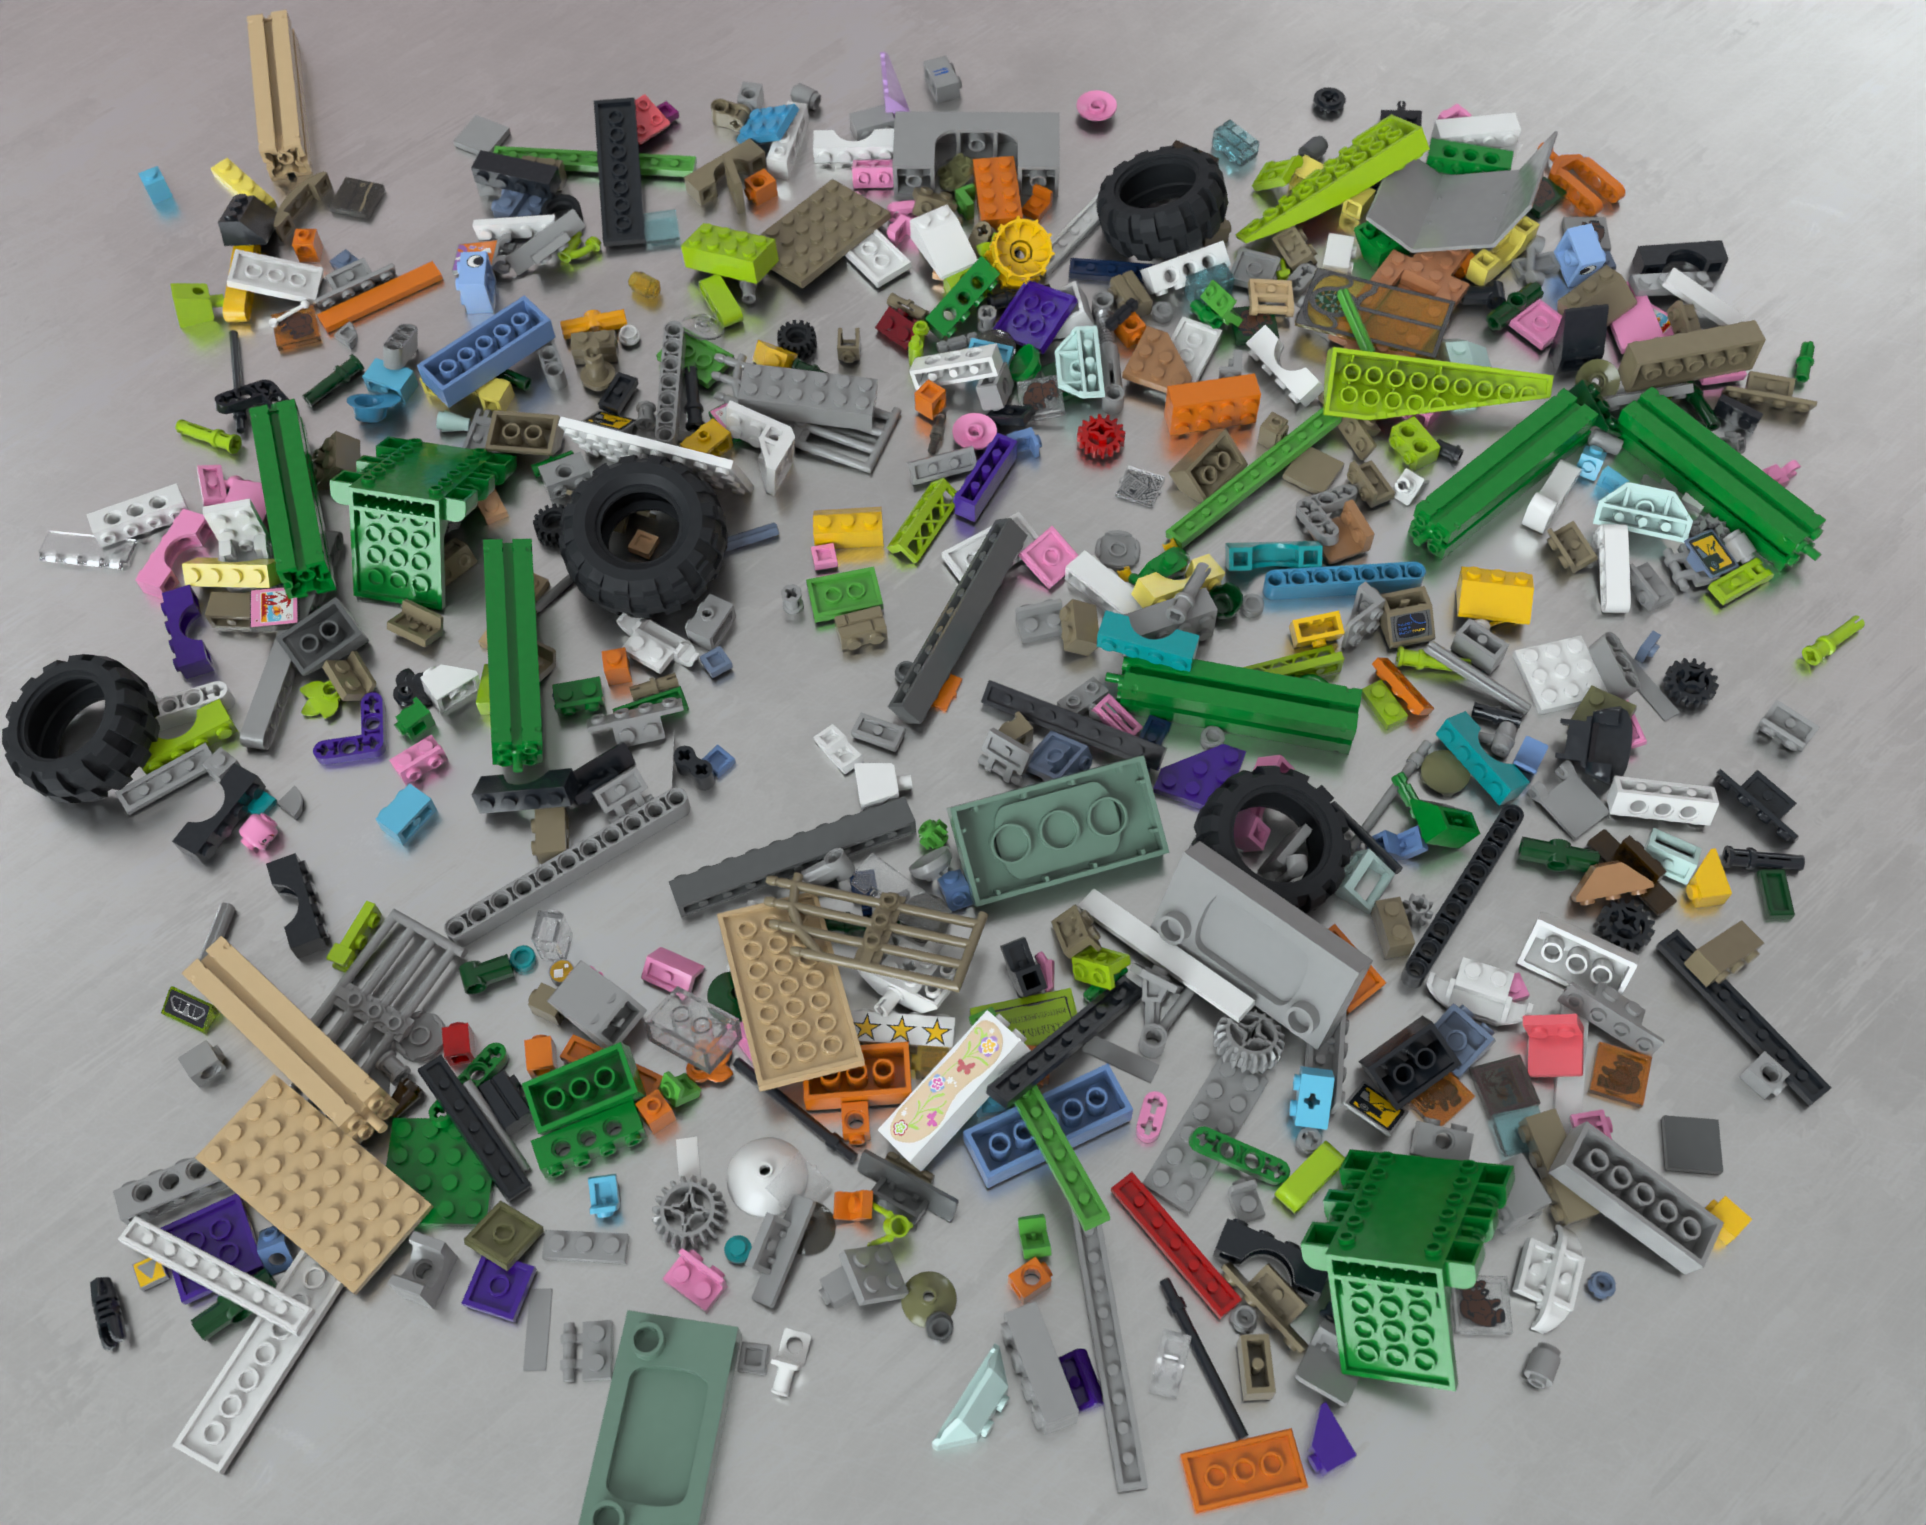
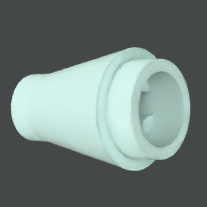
M447 410L438 412L437 429H441L442 432L469 431L471 425L470 418H465Z

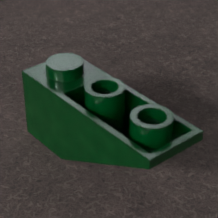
M1582 379L1569 390L1570 393L1578 398L1577 404L1580 406L1586 404L1599 414L1594 424L1595 426L1618 437L1622 435L1618 428L1619 422L1611 415L1609 411L1610 405L1602 398L1600 394L1602 390L1598 384Z

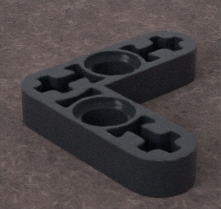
M263 379L216 395L215 409L221 414H231L261 403L271 409L272 402L290 399L273 381ZM249 395V396H251V397H250V398H241L240 396Z

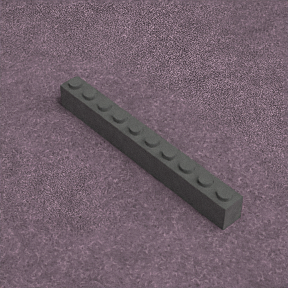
M1011 518L997 519L993 523L889 703L888 708L906 724H921L927 717L928 710L938 698L940 689L950 676L949 673L960 659V654L965 645L971 640L974 629L981 622L982 615L992 603V598L997 589L1002 585L1003 578L1013 566V561L1018 552L1023 548V543L1028 535Z
M905 796L899 799L892 798L885 804L867 807L860 813L845 815L838 821L820 824L813 830L798 832L785 840H775L763 848L750 849L743 855L728 857L721 863L713 866H703L696 872L688 875H678L674 880L668 882L680 916L684 917L769 886L766 883L767 876L789 879L793 877L794 873H801V871L823 861L825 855L832 849L842 848L849 857L916 832V821Z

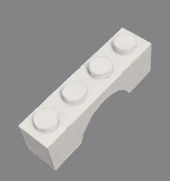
M874 129L869 137L860 141L844 140L834 130L813 131L815 163H851L853 160L893 159L894 129Z
M1266 325L1246 342L1251 349L1248 352L1256 362L1260 359L1264 363L1261 367L1269 376L1274 374L1277 377L1275 382L1282 390L1287 388L1291 392L1288 396L1296 404L1301 402L1306 408L1324 391L1323 385L1306 367L1297 371H1289L1281 367L1280 358L1285 346Z

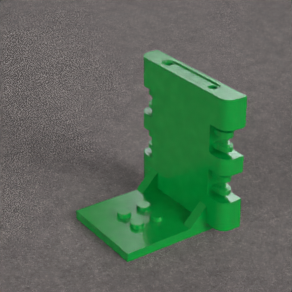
M387 437L376 445V457L363 455L356 460L357 472L343 470L330 480L332 498L339 504L349 505L354 596L401 604L403 600L408 599L426 608L443 610L446 607L444 536L448 522L463 520L476 508L478 501L485 500L494 491L495 485L504 483L516 471V456L488 452L484 448L468 449L422 442V439L419 438L408 440Z
M1350 1149L1339 1169L1341 1184L1344 1190L1329 1189L1323 1200L1324 1212L1328 1222L1312 1221L1301 1242L1302 1257L1305 1263L1313 1269L1328 1271L1341 1373L1456 1392L1458 1375L1450 1313L1452 1287L1468 1289L1475 1285L1485 1260L1484 1243L1492 1240L1499 1223L1498 1209L1506 1205L1515 1182L1514 1166L1475 1162L1473 1160L1462 1161L1393 1154L1388 1151L1374 1152Z

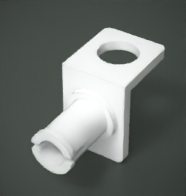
M1406 468L1397 480V483H1395L1393 488L1395 491L1394 498L1405 505H1410L1423 483L1429 484L1430 481L1415 471Z
M791 1328L784 1329L778 1355L771 1359V1364H775L778 1367L771 1390L772 1393L789 1396L794 1371L800 1370L805 1365L812 1338L811 1334ZM791 1337H798L802 1340L803 1348L799 1353H791L788 1350L787 1342Z

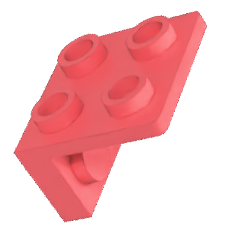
M645 94L635 100L639 145L670 126V121Z
M1577 1014L1523 1016V1027L1529 1036L1528 1075L1530 1077L1582 1076L1584 1026Z

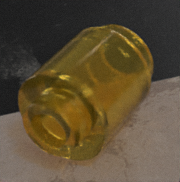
M637 271L633 272L629 277L628 285L632 291L649 300L659 295L661 291L659 280L644 272Z

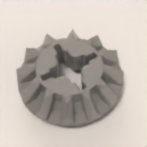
M1710 514L1706 516L1699 515L1693 521L1691 526L1693 537L1706 532L1705 530L1708 526L1709 528H1715V534L1724 543L1722 539L1728 535L1729 529L1726 527V521H1720L1719 516L1714 518Z

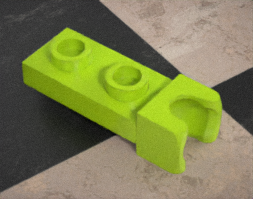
M366 900L341 943H335L326 959L333 962L332 967L346 973L357 958L359 951L363 950L366 946L370 933L379 925L382 913L375 903Z

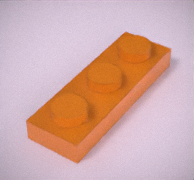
M1378 657L1372 663L1377 670V676L1392 686L1391 690L1397 697L1403 698L1406 701L1410 712L1414 715H1429L1434 710V707L1388 658Z

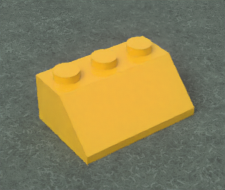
M882 506L814 510L813 536L815 546L833 543L835 549L884 546Z
M1461 566L1456 586L1458 617L1529 625L1534 594L1533 574L1508 572L1500 569H1482L1475 566Z

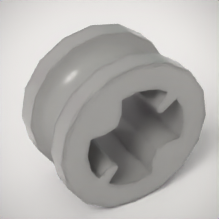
M1310 1127L1303 1128L1296 1138L1297 1148L1302 1153L1308 1155L1312 1154L1322 1143L1319 1131ZM1307 1135L1312 1136V1141L1316 1145L1313 1143L1311 1146L1305 1145L1306 1140L1302 1139V1137L1306 1139Z

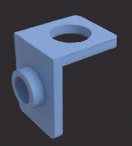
M1526 736L1512 764L1527 773L1536 775L1548 745Z
M275 1226L265 1228L259 1232L257 1246L260 1259L271 1275L287 1270L294 1261L286 1243L287 1236ZM281 1253L285 1256L286 1260L281 1265H273L270 1263L269 1257L272 1254Z

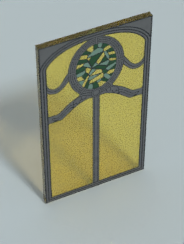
M1322 268L1315 270L1308 292L1295 320V326L1356 341L1337 298L1338 291L1347 288L1373 346L1388 348V350L1396 352L1400 351L1424 359H1437V354L1456 301Z

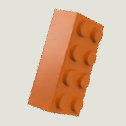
M1014 156L973 159V181L979 222H988L998 233L1000 224L1004 226L1010 221L1015 220L1017 216L1023 219Z
M1255 373L1167 386L1164 416L1169 434H1185L1194 431H1206L1208 429L1256 423L1261 392Z
M895 1042L860 1045L865 1062L864 1066L803 1081L806 1111L841 1108V1103L868 1101L869 1106L902 1104L912 1093L909 1043Z

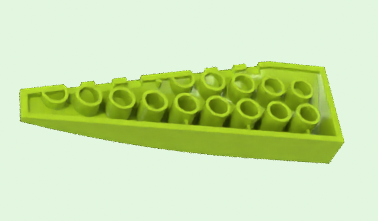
M1391 114L1351 140L1353 144L1349 148L1344 146L1340 149L1338 157L1329 158L1324 162L1323 169L1314 170L1291 189L1293 192L1288 197L1283 195L1278 200L1279 204L1276 207L1267 208L1263 212L1261 219L1257 218L1251 221L1235 234L1236 238L1244 243H1249L1285 230L1345 202L1393 172L1403 169L1406 164L1421 158L1423 153L1430 150L1423 128Z
M1332 347L1327 351L1323 415L1368 421L1551 398L1554 375Z

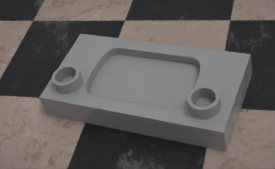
M1200 841L1184 851L1150 928L1159 933L1166 943L1178 946L1255 1000V1006L1317 1050L1335 1033L1373 962L1371 958Z

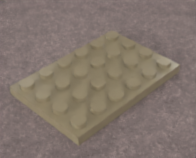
M831 179L760 234L773 238L776 242L779 261L771 270L803 289L876 229L890 220L891 213L836 180Z

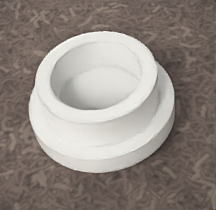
M625 325L618 334L619 341L623 345H634L640 340V333L634 326Z

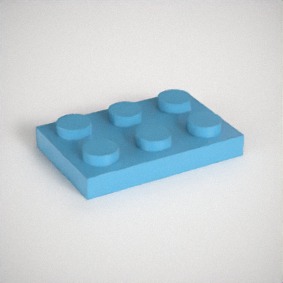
M795 104L753 110L749 115L750 118L747 123L740 129V134L736 141L739 144L749 138L756 144L780 141L798 113L799 108Z

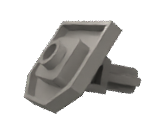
M1132 963L1130 971L1143 977L1142 1002H1145V1026L1153 1023L1159 1024L1161 1002L1164 1001L1168 991L1174 994H1181L1184 986L1172 981V978L1166 976L1168 971L1155 964L1153 968Z

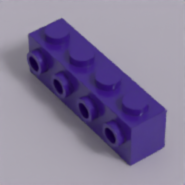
M1000 433L996 434L992 442L988 444L982 457L976 462L972 472L966 477L960 490L956 492L953 498L955 514L973 522L977 520L1017 459V440Z

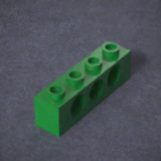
M1431 138L1426 164L1438 173L1448 175L1511 170L1514 151Z
M980 256L924 319L929 326V330L940 340L945 336L950 338L957 330L955 325L960 320L963 323L971 314L968 310L973 305L977 307L984 300L985 297L982 294L987 289L991 292L999 283L997 277L1000 275V272ZM972 280L979 281L981 288H975L972 285ZM958 296L966 297L968 304H961L958 301ZM944 312H951L954 316V319H946L944 316Z
M631 1100L531 1140V1144L540 1171L544 1177L554 1178L562 1175L565 1170L571 1167L585 1166L591 1162V1159L596 1157L610 1156L617 1151L616 1149L626 1145L629 1147L637 1145L643 1138L647 1137L638 1109L634 1101ZM614 1127H622L619 1134L610 1135V1131ZM596 1137V1141L592 1145H584L586 1139ZM565 1147L571 1148L567 1155H558L561 1149Z

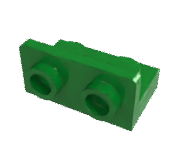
M600 676L552 684L555 701L554 709L557 714L571 716L576 714L578 710L585 709L586 712H593L599 710L601 706H605Z

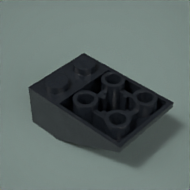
M1608 304L1574 307L1564 310L1549 351V356L1556 373L1578 371L1585 363L1603 358L1609 311Z

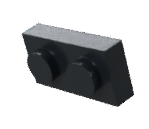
M617 372L598 402L599 409L619 416L638 386V378Z
M1724 394L1721 395L1713 410L1717 417L1752 434L1764 415Z
M1005 404V407L998 411L990 410L986 416L990 417L998 425L1022 427L1035 415V410L1033 406Z

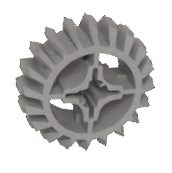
M1255 1008L1252 1012L1249 1011L1239 1023L1226 1014L1224 1017H1221L1214 1030L1213 1042L1214 1047L1217 1048V1055L1223 1056V1063L1230 1062L1232 1069L1237 1066L1241 1068L1242 1073L1247 1069L1253 1075L1257 1070L1264 1073L1267 1068L1272 1069L1280 1061L1285 1049V1034L1281 1033L1280 1025H1275V1019H1268L1266 1013L1259 1014Z
M694 1175L690 1178V1182L686 1181L685 1176H681V1183L678 1185L674 1180H671L672 1188L670 1190L662 1187L661 1190L664 1197L656 1196L655 1200L659 1205L652 1207L653 1213L656 1214L652 1218V1222L658 1225L655 1229L657 1234H663L662 1240L665 1243L671 1240L673 1248H676L681 1242V1248L687 1250L690 1243L693 1249L697 1250V1242L702 1241L707 1246L709 1244L708 1236L714 1239L717 1237L714 1229H723L724 1226L719 1220L726 1219V1213L721 1211L726 1208L725 1201H720L723 1195L721 1191L715 1192L716 1185L714 1183L707 1186L706 1178L703 1177L698 1183L697 1177ZM696 1194L705 1197L710 1202L711 1209H705L704 1206L697 1205ZM685 1195L682 1202L673 1204L677 1199ZM692 1206L694 1214L691 1213L692 1216L686 1218L684 1212L688 1213L687 1210L691 1209ZM668 1216L674 1217L675 1220H681L682 1232L675 1230L669 1225ZM705 1222L703 1226L693 1231L697 1223Z

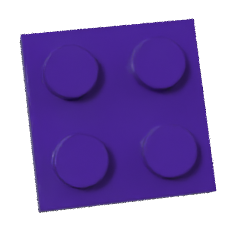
M481 1256L461 1304L465 1307L515 1323L537 1269L535 1266L517 1261L506 1271L486 1257Z

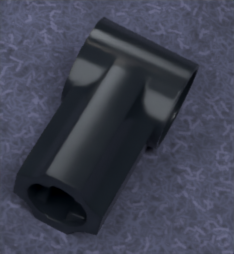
M1494 280L1488 282L1485 286H1469L1468 291L1461 299V304L1487 305L1489 309L1494 310L1506 301L1504 285L1501 281Z

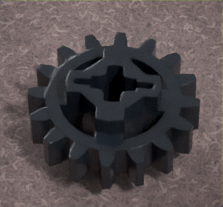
M1683 658L1681 663L1676 660L1672 666L1668 667L1663 678V682L1666 683L1664 690L1671 691L1668 697H1676V704L1683 701L1687 708L1691 703H1693L1695 708H1698L1701 703L1707 705L1716 695L1719 684L1715 682L1718 676L1711 675L1714 669H1706L1705 662L1699 665L1695 658H1693L1692 662H1688L1686 658Z
M1620 898L1617 903L1611 900L1607 906H1603L1596 919L1599 922L1596 930L1603 931L1600 938L1608 939L1610 943L1626 948L1630 952L1634 948L1639 952L1644 945L1647 946L1651 941V937L1655 933V930L1652 929L1655 921L1648 920L1651 912H1643V904L1637 907L1634 905V899H1631L1629 903H1625L1624 898Z

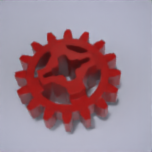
M1098 414L1096 419L1093 416H1089V422L1083 420L1082 426L1078 427L1077 442H1079V448H1085L1086 455L1090 452L1093 453V458L1100 455L1104 459L1106 454L1113 457L1114 451L1119 453L1120 448L1124 447L1126 432L1123 431V424L1117 425L1118 419L1110 420V415L1102 418L1101 414Z

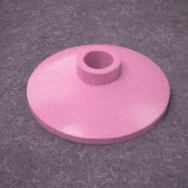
M1100 90L1088 91L1077 100L1078 113L1091 121L1106 120L1112 117L1117 109L1115 98L1111 94Z
M969 413L956 420L953 425L952 434L956 443L961 447L973 446L974 450L986 448L997 434V427L990 417L980 413Z

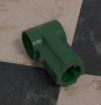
M508 954L484 962L469 961L459 967L464 991L469 995L483 992L487 989L488 985L514 976Z

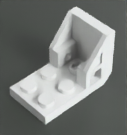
M730 400L726 406V429L731 432L733 438L741 439L753 447L761 448L762 452L758 457V466L766 493L774 496L794 463L795 435L793 430L786 424Z
M251 499L202 507L203 516L219 541V557L221 562L274 559L271 536ZM277 585L271 588L227 587V590L231 593H245L252 590L278 587Z

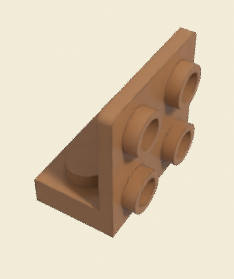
M1354 500L1346 501L1341 516L1331 519L1339 528L1338 543L1333 546L1322 545V554L1328 564H1333L1369 551L1375 534Z

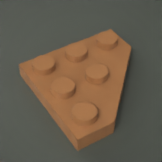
M1147 326L1122 373V378L1167 393V386L1192 383V376L1169 334Z

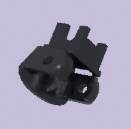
M1618 706L1593 711V716H1587L1586 721L1561 718L1560 723L1563 726H1569L1565 754L1556 753L1555 758L1580 762V766L1585 768L1586 774L1609 785L1612 784L1614 776H1624L1630 758L1633 733L1628 711Z

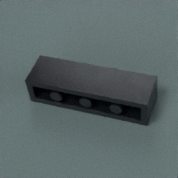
M480 150L471 167L475 183L552 200L562 182L558 166Z

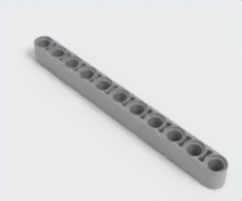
M325 530L334 572L343 547V533ZM316 590L308 592V597L297 599V623L321 607L326 592L318 594ZM297 623L280 624L276 637ZM276 638L240 732V744L243 747L265 750L270 747L298 671Z
M674 787L454 915L444 925V930L449 940L462 947L469 945L682 819L690 812V803L686 791L680 787ZM677 801H683L678 805H674V803ZM657 813H660V814H661V815L658 816V817H652L654 814H657ZM634 826H640L636 830H630ZM614 838L618 839L616 842L609 843ZM592 851H597L594 855H591V856H588V855H587L588 853H590V852H592ZM575 864L572 868L566 869V866ZM547 877H553L550 881L544 882V879ZM530 890L528 894L521 895L523 891ZM508 903L507 906L499 908L501 904ZM486 916L483 920L477 921L479 917ZM463 929L460 934L454 935L457 930Z

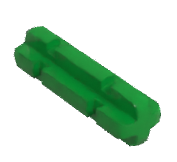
M1400 772L1394 775L1391 780L1395 787L1398 786L1399 789L1397 791L1406 807H1410L1411 810L1409 812L1412 818L1416 819L1409 800L1419 798L1412 785L1407 783L1408 778L1405 773Z

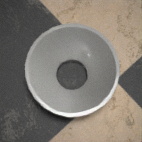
M949 846L937 848L916 860L909 867L910 873L915 878L927 880L928 882L942 877L950 870L952 853Z

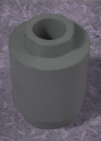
M1322 136L1312 137L1299 148L1298 155L1302 157L1307 155L1312 159L1318 160L1326 153L1328 142Z

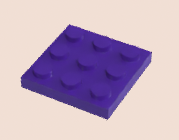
M1029 280L1027 284H1022L992 329V332L999 338L1021 346L1031 344L1038 349L1039 353L1044 354L1078 303V300L1073 295Z
M237 1193L160 1228L248 1275H252L265 1268L257 1252L258 1242L244 1200ZM172 1270L181 1302L184 1305L213 1293L212 1290Z

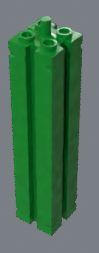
M1651 386L1640 395L1637 401H1632L1622 409L1617 420L1619 422L1618 428L1622 434L1618 438L1624 441L1622 447L1662 479L1666 478L1682 495L1685 493L1689 494L1704 506L1703 511L1706 514H1710L1714 518L1719 516L1720 521H1726V527L1729 529V532L1732 533L1737 529L1741 533L1744 532L1756 548V553L1766 561L1773 563L1776 569L1781 572L1788 565L1792 567L1800 559L1802 553L1807 554L1814 561L1820 558L1822 554L1813 548L1815 546L1813 541L1817 540L1824 530L1821 528L1826 519L1820 514H1816L1811 507L1666 396L1660 395L1657 389Z
M1565 388L1560 390L1556 396L1551 397L1429 494L1425 500L1416 505L1413 514L1414 519L1411 521L1408 530L1414 538V544L1419 547L1424 542H1427L1428 550L1443 560L1448 556L1449 552H1453L1554 470L1561 459L1565 461L1579 447L1586 444L1592 432L1589 429L1594 426L1599 414L1586 404L1582 406L1577 404L1578 398Z
M295 399L276 402L271 405V409L267 405L249 408L276 571L281 583L284 584V590L288 599L308 597V592L316 590L318 594L337 590L307 431L302 417H300Z
M483 539L492 764L502 767L513 764V772L520 773L523 771V764L532 766L537 763H543L532 539H512V543H503V539Z
M1124 656L1122 674L1106 672L1105 677L1106 682L1118 684L1116 701L1135 716L1148 718L1149 715H1153L1168 722L1200 728L1217 726L1227 733L1330 752L1338 751L1349 755L1352 741L1356 734L1362 689L1358 688L1349 689L1347 686L1198 659H1194L1191 670L1188 672L1175 670L1170 666L1153 664L1148 660L1137 657L1130 658Z

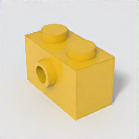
M712 418L707 423L702 424L692 435L686 437L680 443V447L721 457L733 447L731 432Z
M1340 611L1295 619L1289 625L1294 648L1312 645L1313 648L1327 645L1326 642L1338 640L1345 634Z

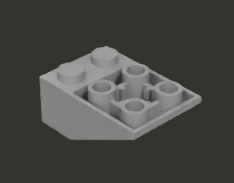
M582 960L578 962L547 1000L549 1004L604 1049L622 1042L647 1011L628 993Z

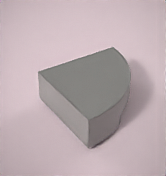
M350 321L334 334L336 340L350 349L357 342V332Z
M294 785L277 804L297 820L303 810V796Z

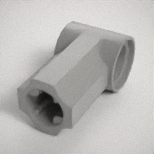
M835 848L825 855L823 861L801 871L805 883L824 886L835 879L837 881L849 879L854 874L855 867L842 848Z

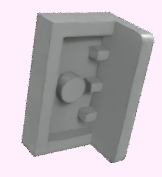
M1778 700L1774 702L1758 724L1762 727L1760 730L1772 738L1777 736L1783 740L1782 744L1794 752L1796 750L1802 752L1820 728V726Z

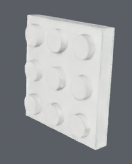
M1582 636L1515 650L1512 655L1539 715L1579 706L1591 685L1608 692Z

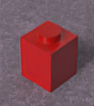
M454 1022L448 1027L442 1028L444 1058L448 1064L454 1066L472 1062L476 1058L474 1032L470 1025L463 1022Z

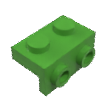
M1212 280L1200 298L1216 314L1222 317L1221 321L1229 325L1232 323L1239 327L1243 319L1232 309L1237 300L1219 283Z

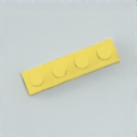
M226 158L211 167L212 173L236 195L246 194L247 196H255L272 209L277 206L275 200L230 159Z

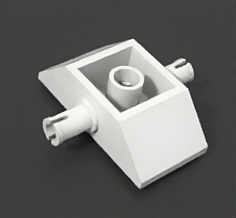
M893 933L888 943L933 954H938L943 946H945V944L928 941L921 947ZM885 953L880 962L881 965L949 980L954 979L957 969ZM856 970L878 994L883 996L874 1005V1010L879 1015L883 1013V1017H887L897 1003L919 1014L938 1009L951 992L950 990Z

